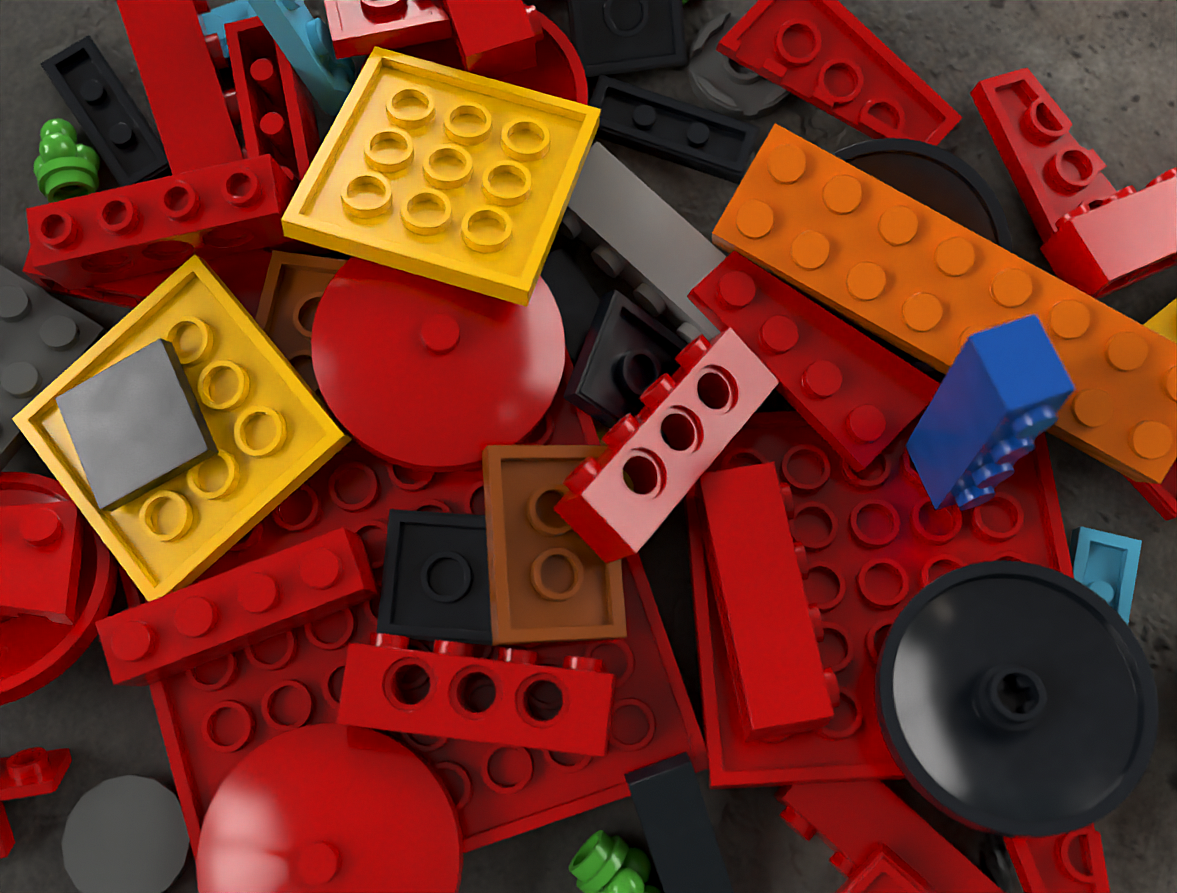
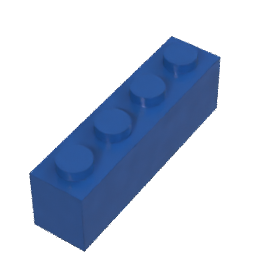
M1036 314L969 335L908 439L905 447L935 510L957 504L960 510H967L992 499L996 495L995 487L999 482L1007 479L1015 472L1013 465L1019 458L1030 453L1035 448L1033 441L1039 433L1057 422V411L1075 391L1074 384Z

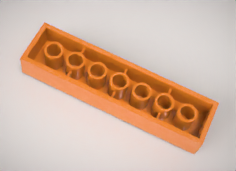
M774 123L712 231V244L729 254L735 250L807 298L945 375L948 373L969 335L1036 314L1076 388L1057 411V422L1045 431L1136 482L1162 483L1177 458V343Z

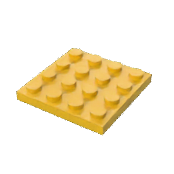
M375 46L281 219L284 236L528 307L598 130L601 109Z
M196 254L189 258L12 418L148 602L188 587L352 440L330 413L329 409L211 266ZM162 338L173 344L219 453L114 511L100 510L55 398Z

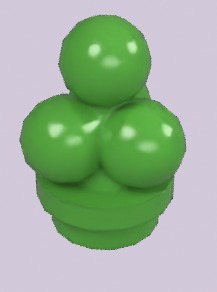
M60 118L48 120L40 129V155L34 161L33 168L39 190L47 197L49 203L96 193L99 187L98 171L100 169V158L97 152L92 147L76 144L77 132L68 121Z
M603 830L595 832L577 851L569 865V871L578 878L576 886L583 893H663L654 886H644L652 870L650 858L645 851L629 847L620 836L610 837Z

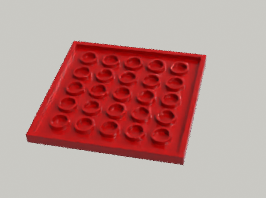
M928 405L865 469L857 473L797 411L761 412L751 415L704 473L774 462L779 483L788 482L794 502V518L788 520L793 542L801 541L807 554L809 577L807 580H802L807 603H816L821 613L824 641L817 643L823 668L831 667L836 676L840 704L839 707L833 708L834 717L823 729L745 742L694 499L696 481L685 494L684 504L709 790L907 779L887 747L880 728L875 703L877 660L886 634L899 613L926 585L952 570L970 564L986 561H1019L1044 566L1074 578L1045 430L1040 432L1033 441L1035 448L1030 453L1019 458L1013 465L1015 472L1007 479L999 482L995 487L996 495L992 499L967 510H960L957 504L935 510L905 447Z

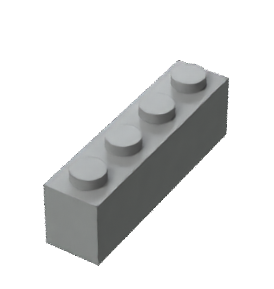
M597 141L590 147L558 230L571 240L577 236L592 250L591 257L603 272L612 278L620 275L635 289L633 295L638 303L653 316L658 317L660 314H663L678 328L676 330L677 336L689 344L701 334L707 340H710L721 332L686 296L726 256Z

